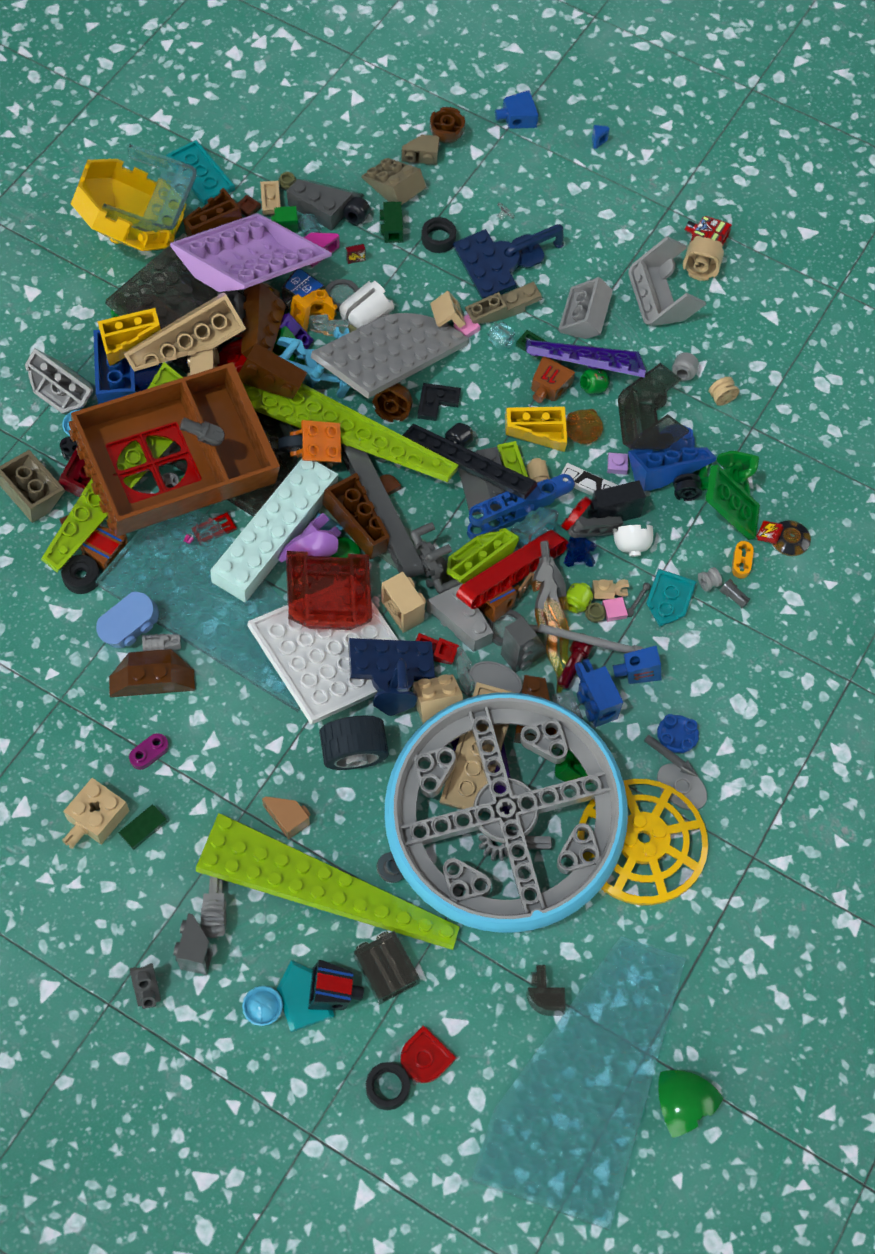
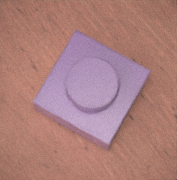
M609 452L607 473L627 475L628 454Z

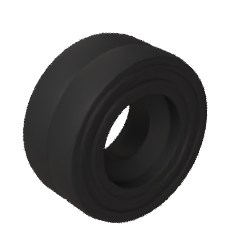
M87 555L72 556L61 569L63 582L67 589L73 593H89L99 584L100 571L98 565L93 558ZM80 570L87 572L83 578H77L75 574Z

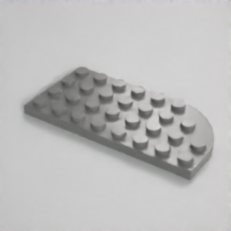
M394 313L382 316L312 351L311 358L363 396L370 398L467 346L470 339L448 323L438 327L435 318L413 313Z

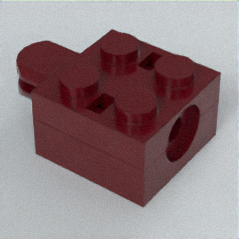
M75 449L59 478V484L69 493L80 497L91 477H87L84 470V459L80 460Z

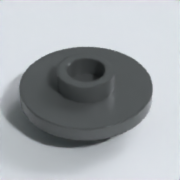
M392 852L385 853L378 859L377 871L383 880L389 883H396L404 878L396 865Z

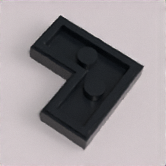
M423 383L417 418L437 421L439 405L458 408L461 388Z

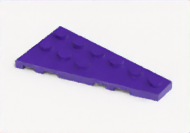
M526 340V352L532 356H544L586 365L593 369L601 368L645 378L646 369L637 351Z

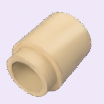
M534 458L527 464L530 479L535 480L537 483L550 479L545 460Z

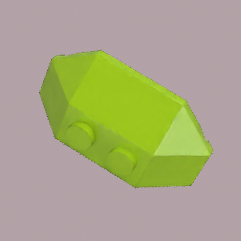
M506 528L476 536L448 557L447 574L464 584L512 554L519 541V536Z

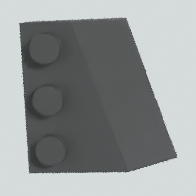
M297 179L287 190L288 206H296L297 211L331 231L345 217L344 208L353 197L362 198L364 196L363 193L304 179Z

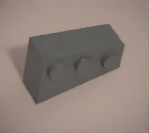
M523 616L505 627L501 655L515 673L519 670H526L531 666L532 662L548 653L538 635Z

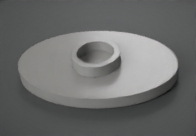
M482 661L470 668L469 680L474 688L478 682L514 693H521V679L512 669L503 664Z
M673 763L663 765L658 771L657 781L673 787L689 799L697 810L701 809L706 803L707 792L700 778L680 772L681 769ZM673 793L669 798L671 803L679 808L691 811L687 804Z

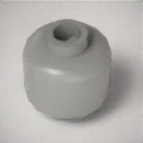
M680 353L674 360L672 373L679 380L689 381L696 375L699 361L691 353Z

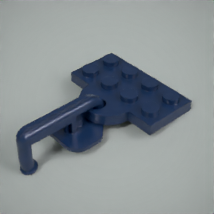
M557 224L533 235L525 234L515 238L510 243L508 241L493 242L488 231L484 229L454 242L453 248L481 299H484L498 292L502 295L516 289L517 283L511 273L518 266L531 268L543 262L545 256L539 244L556 237L553 242L554 246L562 248L564 246V230L561 224Z

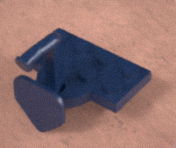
M349 638L350 678L371 679L373 687L378 692L374 696L373 706L388 716H393L415 707L417 694L410 692L413 682L420 679L435 678L432 642Z

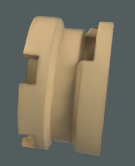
M723 377L714 382L709 388V393L711 397H714L716 405L728 404L739 395V388L734 386L735 383L732 377Z

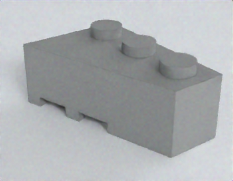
M463 583L427 599L426 611L439 619L444 627L447 626L454 632L455 636L473 652L492 643L493 631L479 608L471 609L456 597V593Z

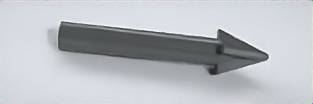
M648 735L645 738L644 742L681 769L680 772L697 776L688 760L685 762L652 736Z

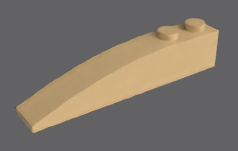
M223 292L125 352L124 356L133 371H138L166 361L176 360L180 357L213 349L246 328L229 298Z

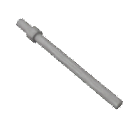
M540 624L538 629L542 633L622 653L643 649L641 646H628Z

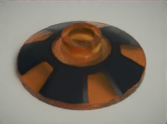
M786 520L778 523L783 525V530L777 543H772L774 548L787 556H798L806 552L811 542L808 530L796 521Z

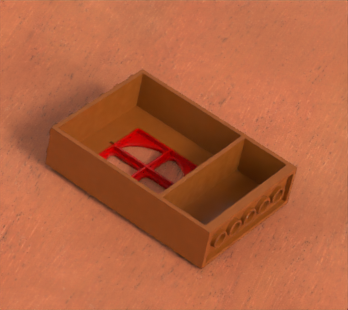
M233 362L72 412L71 421H69L71 440L77 443V454L80 460L84 459L85 473L87 477L92 478L93 483L91 486L95 495H99L101 511L107 514V525L110 531L114 530L116 537L274 484L280 469V465ZM185 417L200 424L206 421L217 425L223 429L225 439L218 446L198 441L196 435L179 430L181 422ZM158 436L170 439L180 446L181 451L155 459L146 438ZM138 442L146 462L125 470H119L117 462L121 452L130 443ZM177 460H186L187 470L182 480L174 487L167 488L158 468ZM144 471H151L159 491L157 493L135 491L124 483V478Z

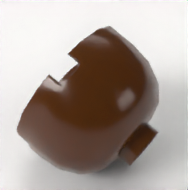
M442 107L440 111L432 113L430 116V131L433 136L439 137V142L453 143L462 136L465 129V117L460 114L458 109Z
M399 383L376 394L373 399L376 414L388 422L406 419L413 404L409 390Z

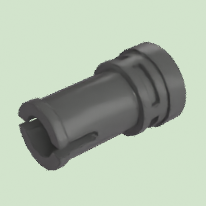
M731 579L719 590L726 597H730L736 602L740 608H743L750 601V598L740 591Z

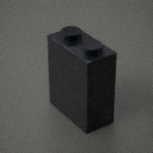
M640 480L594 491L590 510H588L589 519L611 516L621 517L622 521L641 517L646 495Z

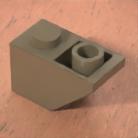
M420 135L402 146L401 162L437 165L439 137Z

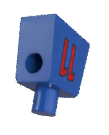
M657 646L624 654L623 664L612 665L615 678L627 676L628 684L662 680L661 662Z

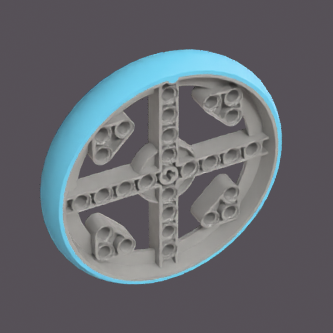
M513 692L490 693L467 698L448 706L427 720L412 735L399 754L392 769L386 790L384 819L388 843L396 865L411 888L428 905L449 919L468 927L498 933H516L546 927L563 920L578 911L600 891L612 874L624 846L628 822V804L624 782L612 753L596 731L583 719L561 705L541 697ZM485 724L488 726V729L481 732L477 730V726ZM514 724L525 726L520 736L522 746L555 764L564 762L569 749L578 759L587 776L533 791L521 781L508 778L493 725ZM552 727L556 729L557 733L555 735H548L545 730ZM473 731L487 784L478 792L473 807L417 821L416 804L419 788H421L423 795L429 798H433L440 793L456 764L454 751L446 746L461 735ZM527 733H533L536 739L528 741L524 736ZM490 744L494 747V750L485 752L482 747ZM554 748H560L563 754L555 756L551 751ZM444 755L452 758L447 764L440 761V758ZM422 761H428L431 765L427 769H421L419 764ZM495 764L499 766L500 770L497 773H492L488 770V767ZM432 781L436 783V787L433 790H427L424 787L425 784ZM592 783L596 785L597 790L589 792L586 790L585 785ZM497 785H502L506 788V791L498 794L494 791V788ZM572 789L576 795L569 798L565 796L564 791ZM549 794L555 800L552 803H545L542 799L543 796ZM595 799L596 820L594 832L585 823L575 826L557 859L558 870L563 874L569 875L556 886L541 893L525 837L534 829L540 813ZM529 800L533 803V807L525 809L521 803ZM504 806L510 809L509 814L501 812ZM481 812H488L491 815L486 821L481 820L478 816ZM465 817L469 820V824L459 826L457 820ZM439 823H445L448 828L444 832H438L436 826ZM515 827L518 833L515 836H509L506 833V829ZM417 829H424L427 832L422 838H417L414 833ZM480 830L493 841L504 843L520 899L499 900L486 898L485 896L491 890L489 877L455 858H450L444 863L443 874L431 861L423 845ZM578 831H585L588 834V838L580 840L577 838L576 833ZM521 848L524 851V855L519 858L514 857L512 850ZM591 852L595 859L588 862L584 860L583 854ZM563 858H570L573 861V865L571 867H564L561 860ZM455 865L460 870L458 874L450 875L447 872L448 867ZM526 869L530 872V877L521 879L518 876V872ZM478 881H484L487 884V888L483 891H478L474 886ZM456 887H463L466 892L463 896L457 897L453 894V890ZM533 891L537 897L533 901H528L525 899L524 893Z

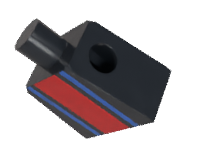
M318 960L312 969L308 1009L345 1010L350 1004L351 999L362 1000L364 987L352 985V971L323 960Z

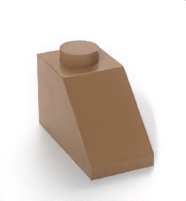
M264 797L262 799L263 807L288 840L310 825L309 816L311 815L304 805L300 806L297 801L273 797Z

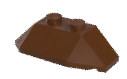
M172 649L129 652L109 676L110 697L195 691L194 669Z

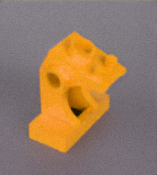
M319 289L310 292L304 297H301L299 294L292 297L290 315L307 332L309 317L312 315L317 317L323 315L333 323L337 305L333 304L332 297L328 295L325 289Z

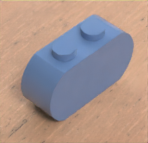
M131 592L98 618L96 625L97 634L101 640L111 647L121 649L131 646L136 642L138 636L149 632L153 628V624L157 622L159 617L158 607L146 594Z

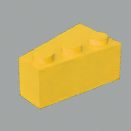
M565 407L506 408L505 434L565 452L567 446Z

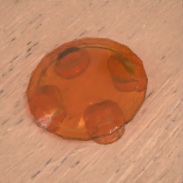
M577 410L569 413L567 416V435L574 442L590 444L601 437L603 423L595 410Z

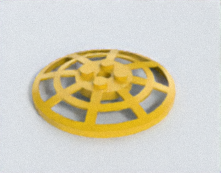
M649 779L623 780L627 804L631 813L628 816L627 832L622 849V854L628 860L623 868L616 864L614 871L619 874V877L614 887L606 882L601 890L625 903L635 905L666 903L685 893L696 882L704 868L708 852V836L705 824L692 802L673 787ZM647 784L661 787L664 790L660 798L650 795H633L628 785ZM672 793L687 804L696 820L684 821L681 814L668 803ZM592 799L584 809L579 824H586L588 816L596 819V810L593 809L595 799ZM636 801H649L656 803L652 813L640 812ZM664 808L673 814L678 821L677 824L667 826L660 818ZM700 829L702 850L699 862L687 856L690 845L689 830ZM578 831L577 838L585 840V831ZM682 832V851L670 845V834ZM645 833L649 836L650 841L643 843L638 839V835ZM591 852L583 854L584 860L588 862L591 858L595 857ZM665 854L677 859L670 868L661 872L658 861ZM636 863L649 864L652 875L634 874L632 870ZM682 864L694 871L684 884L667 893L664 879L673 875ZM627 879L640 883L655 882L658 895L637 896L623 892L622 889Z

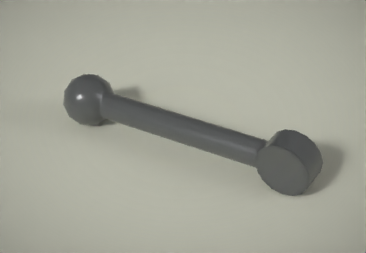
M649 583L643 584L642 591L632 604L631 608L627 609V617L633 616V610L643 597L644 593L651 588Z

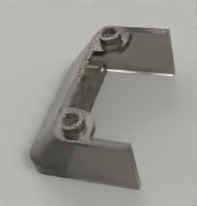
M662 363L645 374V378L640 377L625 388L618 397L622 442L629 449L664 450L689 433L686 427L668 414L658 421L656 410L666 404L667 391L681 381L679 376Z

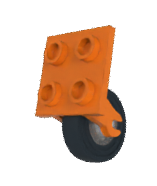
M302 420L300 430L290 432V436L278 439V450L290 453V457H302L303 461L341 463L340 423Z

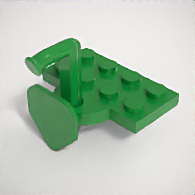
M738 451L721 453L717 456V462L725 470L718 464L712 466V463L699 470L702 491L707 490L706 501L748 540L755 539L760 504L750 495L748 478L757 471L759 457ZM711 466L710 475L708 476V470H709V467Z

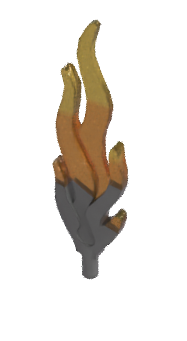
M548 541L540 542L542 558L539 559L532 582L533 592L539 590L535 602V617L538 629L539 625H545L546 621L548 626L569 631L568 622L563 610L569 609L566 585L553 557H550ZM547 634L546 653L558 681L563 671L558 655V636ZM559 637L560 658L563 664L566 665L569 659V639ZM557 683L556 693L558 694L562 691V688Z

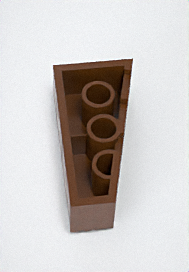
M261 282L244 290L246 302L243 303V309L246 311V317L243 318V324L246 329L242 333L241 353L246 358L249 356L255 343L273 352L286 308L283 300L278 298Z
M355 473L325 489L322 504L371 560L387 551L390 536L380 517L377 516L373 503L369 501L366 495L367 491L361 485L358 474Z

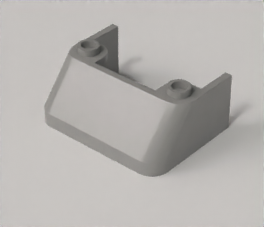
M668 236L630 266L628 272L643 321L650 326L683 322L706 305L704 300L685 293L674 302L667 278L675 270L674 258L687 247L685 244Z

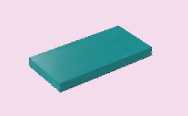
M197 140L166 154L168 162L204 206L208 203L207 200L212 197L214 199L219 195L222 188L228 194L235 191V185Z

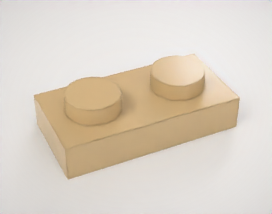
M260 182L263 215L275 214L274 208L280 207L279 182Z

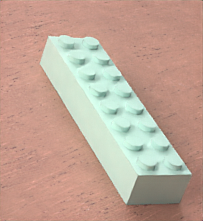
M301 459L210 570L212 583L246 603L278 563V557L283 548L293 538L301 534L323 506L324 490L338 483V474L316 461H303Z

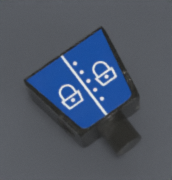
M301 268L296 269L282 285V300L286 304L285 310L291 308L292 297L299 294L301 297H304L312 291L325 289V285Z

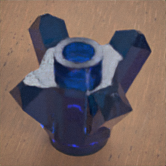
M570 536L569 543L566 545L568 551L563 563L570 567L574 566L575 562H584L586 566L593 567L595 560L590 551L594 552L597 545L585 537L573 538Z

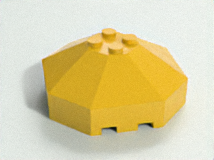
M119 159L87 160L71 205L91 229L108 237L114 244L121 243L141 251L171 249L170 243L174 242L187 205L172 187L161 178H158L157 182L147 178L148 173L134 167L133 171L122 167L124 162Z

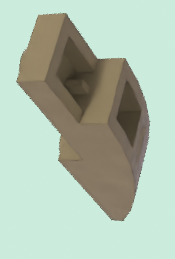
M533 281L504 295H500L498 292L466 306L465 310L472 323H488L525 312V307L542 300V295Z

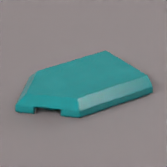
M658 568L646 604L659 627L685 617L697 581Z
M293 960L290 961L277 987V992L282 998L283 1010L291 1032L335 1017L333 1010L308 1009L312 969Z

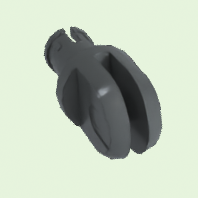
M184 417L179 430L196 435L198 441L211 446H218L225 439V433L222 428L206 421L200 424Z

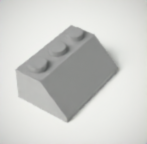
M600 277L572 286L558 331L583 339L600 335L613 290Z

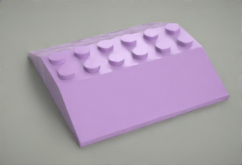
M259 213L170 243V247L191 274L218 292L245 289L332 256V253Z

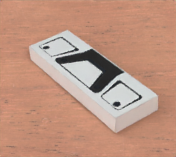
M569 463L566 464L561 473L568 474L573 478L575 489L593 496V492L596 490L617 486V484ZM563 478V481H564V482H567L568 479H567V478Z

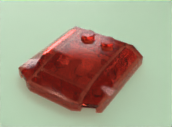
M287 551L288 619L309 629L353 630L371 622L372 602L369 555L348 554L347 558L308 556V552Z

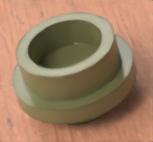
M291 172L282 173L278 180L279 186L283 189H289L296 181V177Z
M597 602L590 604L585 610L586 618L594 623L601 622L606 615L603 605Z

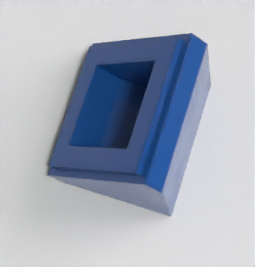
M594 125L592 133L594 149H597L608 140V126Z

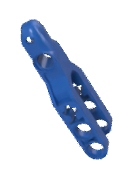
M561 474L552 479L538 482L537 487L526 500L506 491L474 505L469 510V521L471 523L467 528L468 537L473 539L478 535L496 532L499 529L508 528L524 521L536 510L552 504L556 498L571 492L575 487V481L570 475ZM563 478H567L568 481L564 482ZM512 497L513 499H517V501H510V498ZM492 504H498L501 506V508L497 511H493L490 508V506ZM474 512H481L483 516L476 519L472 514ZM508 513L515 514V516L512 518L511 515L508 516ZM496 519L499 525L491 526L488 522ZM479 527L482 531L479 534H474L471 532V528Z

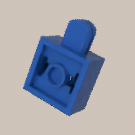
M589 659L583 660L582 663H575V670L580 679L576 694L579 702L583 703L586 708L585 713L588 721H592L596 728L617 720L623 700L606 666L594 670Z

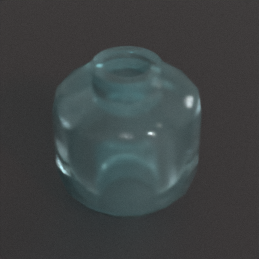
M495 322L487 333L489 335L488 341L499 350H503L505 347L509 349L515 342L513 338L515 331L504 322Z

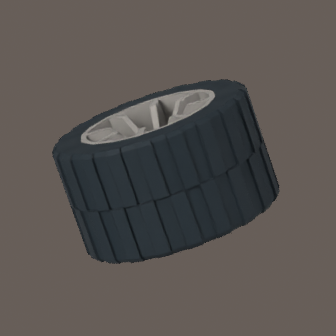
M368 715L345 717L329 722L319 730L324 765L327 768L333 770L364 768L381 763L389 756L384 721L379 717Z

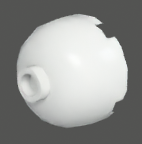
M641 525L618 527V530L614 528L615 545L621 552L629 553V557L641 556V552L648 550L652 545L653 526L647 525V529H641Z

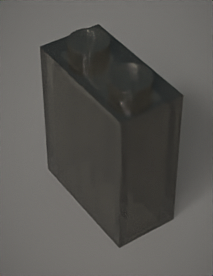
M388 931L383 932L376 937L377 940L371 943L364 942L358 945L354 951V959L379 1005L417 986L420 982V978L395 931L390 933Z

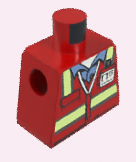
M704 216L699 224L689 220L685 231L692 234L691 241L696 236L720 241L724 245L729 237L732 224Z

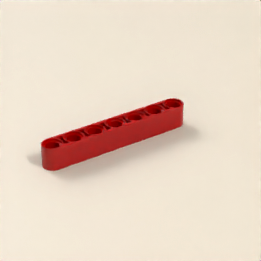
M554 530L547 531L465 582L458 589L456 597L471 609L480 607L527 577L530 572L536 571L539 559L542 558L540 542L548 541L550 557L555 559L566 550L568 540Z

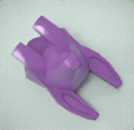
M324 513L311 521L307 528L300 535L293 538L279 554L278 560L281 563L298 552L305 559L304 563L293 573L295 578L312 572L323 559L330 557L338 550L337 537L341 534L339 529L335 526L329 531L320 530L329 521V518Z

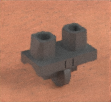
M153 963L140 968H130L138 1007L142 1006V1009L155 1007L156 1002H161Z

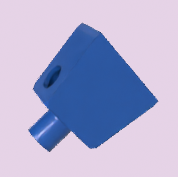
M530 90L505 97L503 99V108L495 110L496 120L506 119L510 129L537 128L538 112Z

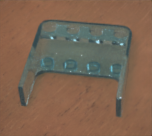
M129 144V158L158 168L161 172L159 181L143 217L107 204H103L102 209L107 211L106 217L116 221L119 216L132 222L133 228L142 231L158 232L159 230H172L177 225L195 182L196 169L189 164Z

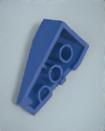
M645 447L628 451L635 481L640 480L644 491L662 488L672 483L677 476L701 469L715 462L717 458L707 447H684L682 451L671 450V447H664V451H653V447Z

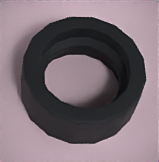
M442 217L427 220L422 227V244L427 250L434 253H445L451 250L453 243L456 242L455 225L450 220ZM434 230H442L450 236L445 240L438 241L430 238L428 234Z
M392 1062L380 1063L369 1072L366 1079V1094L374 1106L383 1110H393L403 1105L408 1098L410 1080L405 1069L400 1065ZM382 1073H394L401 1081V1092L392 1100L381 1099L374 1091L375 1080Z

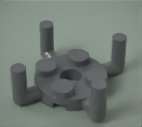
M431 522L412 530L411 537L415 543V549L420 550L421 554L419 557L422 561L425 575H431L430 581L433 582L437 593L440 594L461 583L453 579L442 584L440 580L443 568L439 560L435 561V559L452 552L449 544L434 550L431 542L425 543L422 541L421 535L435 530L434 524Z

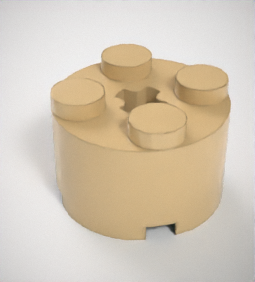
M696 236L689 243L683 261V268L689 272L688 275L700 281H706L713 276L716 277L724 256L722 243L710 238Z

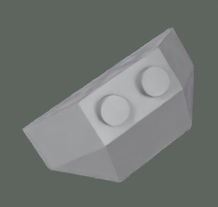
M36 348L33 349L25 363L33 392L62 414L84 407L93 392L92 386L86 379L61 361Z

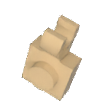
M605 579L593 580L592 582L594 599H614L615 595L628 596L627 589H621L629 587V582L626 579L619 580L615 584H613V580Z

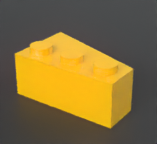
M155 308L97 321L109 366L124 359L125 352L161 330Z

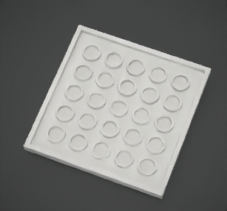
M356 577L248 621L247 625L311 725L365 701L378 693L373 687L371 679L350 678L349 638L398 640Z

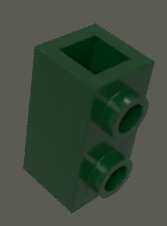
M394 201L383 202V210H380V221L384 222V224H380L381 235H384L385 243L403 242L402 203Z

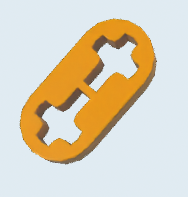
M747 541L737 543L733 554L732 573L739 579L746 578L752 568L754 549L752 544ZM742 548L745 549V557L742 556ZM740 563H743L744 571H740Z

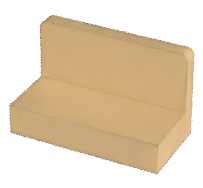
M449 291L430 303L438 327H441L450 320L459 328L466 324L458 300Z

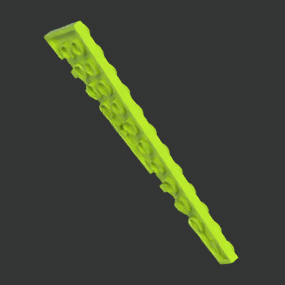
M164 362L148 389L183 377ZM150 436L146 438L155 459H159L174 443V441L164 437ZM138 442L130 443L121 452L117 462L119 470H125L146 462ZM148 471L124 478V483L133 489ZM92 478L41 558L44 563L57 573L108 517L106 513L101 511L99 495H95L91 486L93 483Z
M303 383L293 399L243 384L256 412L301 428L302 420L340 423L342 444L448 482L458 470V464Z
M220 813L217 815L196 865V872L451 950L454 948L460 926Z

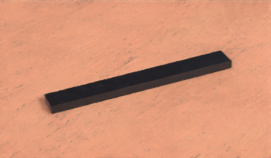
M414 423L402 435L458 464V468L525 500L537 487L535 480Z

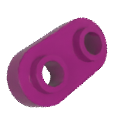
M160 733L152 734L136 746L129 754L132 767L138 770L146 769L163 756L169 748L167 738ZM155 741L161 742L157 746L153 745ZM139 754L144 755L141 759L136 758Z

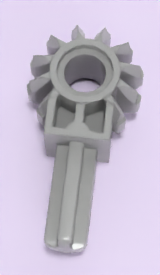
M507 828L506 833L509 836H515L518 830ZM485 835L479 836V840L482 842L479 844V849H485L483 852L485 857L491 853L492 861L495 860L496 855L499 856L500 861H503V853L508 856L504 843L500 846H495L492 844V840ZM550 836L525 837L528 849H551L552 839ZM521 848L513 849L512 854L519 855Z
M210 876L209 894H203L201 929L206 937L218 938L225 934L227 903L225 894L222 893L223 880Z

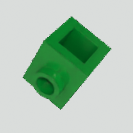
M296 206L275 207V215H271V220L297 233L298 218Z

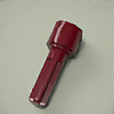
M573 640L569 648L571 655L557 681L559 687L564 689L569 687L576 673L575 663L581 662L582 659H587L594 645Z

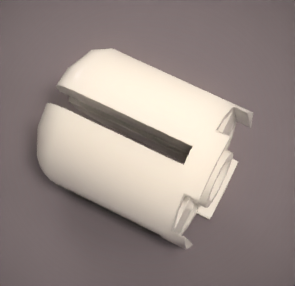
M369 280L341 303L340 315L347 326L352 324L358 329L382 316L388 315L394 310V304L392 301L388 302L383 294L385 290L376 281L370 283Z

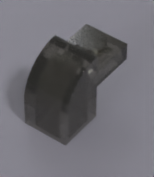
M536 965L534 972H531V986H535V988H528L526 992L530 1006L542 1015L564 1016L566 1011L565 987L546 988V965Z

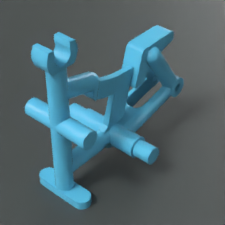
M336 327L333 335L338 339L348 334L349 329L346 328L344 334H341L339 327ZM279 338L277 344L286 347V350L280 357L308 372L305 377L308 387L313 388L321 380L340 383L337 397L343 398L351 386L334 374L323 373L325 368L311 358L312 351L316 349H304L300 339ZM294 353L299 359L305 358L307 366L290 361L289 358Z

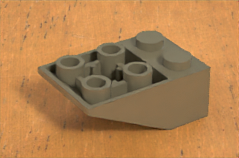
M390 158L381 160L377 166L368 169L361 176L364 181L388 202L394 201L404 204L427 188L420 168Z

